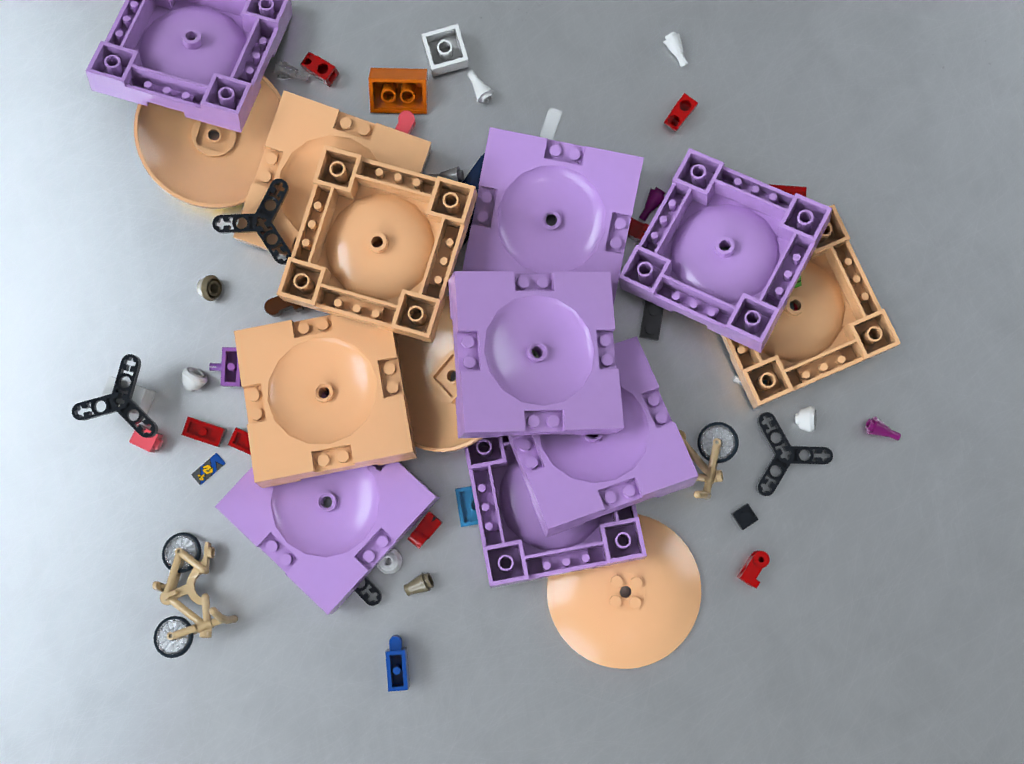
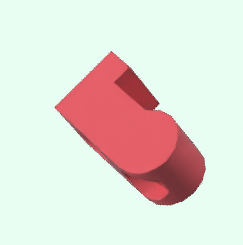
M403 111L399 114V122L395 129L411 134L416 124L415 117L410 111Z

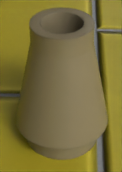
M422 573L404 585V590L408 596L427 592L434 587V582L429 573Z

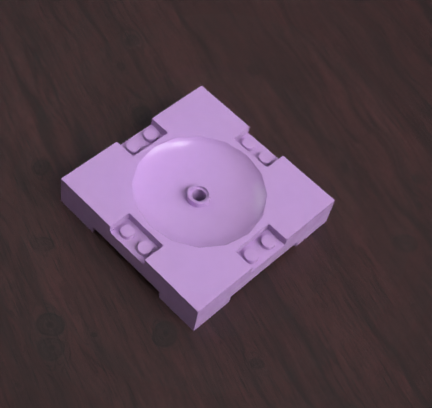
M125 0L105 42H100L86 69L91 90L148 106L150 102L184 112L187 118L241 133L261 88L260 82L271 57L274 58L292 17L291 0Z
M490 127L462 271H514V274L610 272L614 305L619 281L618 277L622 267L644 157ZM548 215L556 216L557 223L550 226L546 223Z
M689 148L672 179L671 187L639 245L635 246L618 277L620 289L670 312L674 310L706 325L709 330L761 353L801 273L805 270L830 222L832 208L800 194L792 195L725 167L724 162ZM722 247H728L729 249L726 250V251H723V250H721L720 248H722Z
M454 271L448 280L450 317L453 322L458 438L548 434H615L624 429L619 369H616L613 339L615 320L610 272L514 274V271ZM532 350L538 353V358L532 355Z
M637 336L614 344L616 369H619L624 429L615 434H595L596 438L576 434L508 436L546 538L654 497L659 498L693 486L699 476L676 423L672 422L659 393V385Z
M323 392L321 398H326L328 394ZM401 462L379 466L375 464L303 478L301 481L261 488L254 482L253 467H251L215 507L255 546L261 548L305 594L329 615L333 614L344 603L364 578L409 529L422 518L439 497ZM327 497L332 499V505L329 508L324 504Z
M588 435L591 438L597 437L596 435ZM508 436L482 438L473 445L464 448L490 588L630 562L647 557L635 504L586 521L581 526L546 538Z

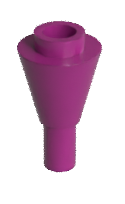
M657 187L650 189L645 208L639 216L640 219L646 221L651 211L653 212L662 203L665 197L664 191Z
M876 416L866 422L865 429L867 434L888 436L897 441L901 437L900 433L891 430L890 427Z

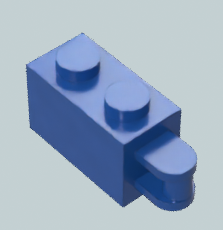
M393 635L389 640V649L385 651L388 692L408 690L410 687L407 647H402V638L399 635Z

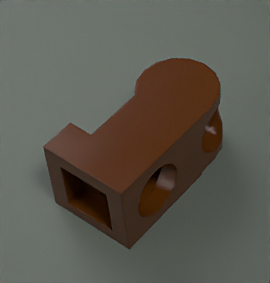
M279 296L267 300L264 305L266 313L272 317H278L284 311L292 308L296 312L304 310L303 306L284 301Z

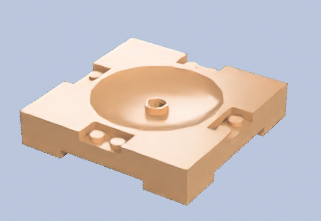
M284 90L265 143L266 147L254 182L250 186L241 214L256 213L273 180L283 179L286 181L289 191L273 221V225L292 253L314 186L313 179L324 145L359 154L366 159L422 174L431 150V142L379 123L374 124L340 112L339 109ZM281 183L280 185H275V188L277 189L276 194H270V196L275 197L278 201L280 200V198L277 197L279 191L285 190L282 187L283 184ZM267 201L265 208L268 211L274 210L276 208L275 201ZM240 218L237 227L244 229L247 226V220ZM258 219L257 227L261 226L265 232L272 230V227L267 229L265 226L266 219ZM257 232L234 233L233 238L237 241L269 251ZM270 234L267 237V243L270 245L275 244L278 240L275 234ZM376 241L374 247H380L383 241ZM282 243L277 248L272 249L273 252L277 250L280 255L285 257L288 254L280 249L283 246Z
M324 145L313 179L314 186L292 255L288 257L276 295L290 303L336 316H343L374 325L381 329L433 343L449 291L448 280L453 274L477 200L476 187L439 176L436 178L366 159L362 155ZM382 240L383 244L380 247H374L376 241Z
M834 204L829 206L832 208L830 222L805 270L800 275L802 286L793 289L762 352L759 353L721 335L730 354V360L753 409L901 344L885 309H881L849 242L851 238ZM790 303H795L798 307V310H792L790 308ZM763 380H767L766 385L763 384Z
M332 314L296 322L288 320L234 331L241 386L244 389L248 417L247 430L254 482L261 488L297 482L303 478L375 464L379 466L417 458L395 332ZM329 391V395L326 398H321L323 392Z

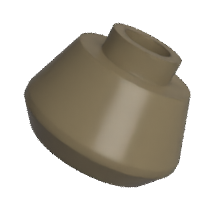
M208 275L198 281L197 292L207 301H214L220 296L222 285L216 276Z

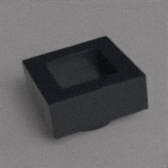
M748 503L731 513L741 530L746 529L759 520Z

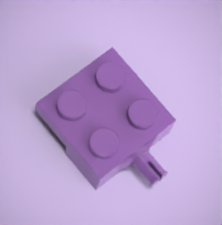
M222 347V362L210 363L209 366L211 367H209V370L221 371L220 386L242 387L236 347Z

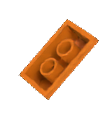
M371 68L369 74L370 113H401L403 111H410L413 114H427V69Z

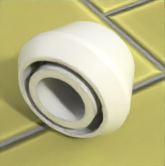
M188 367L182 371V384L188 391L200 390L208 381L207 375L197 368Z
M813 406L800 409V412L796 413L795 423L799 425L800 429L808 432H813L816 429L817 412Z
M392 548L377 564L378 569L385 574L397 572L402 565L400 552Z

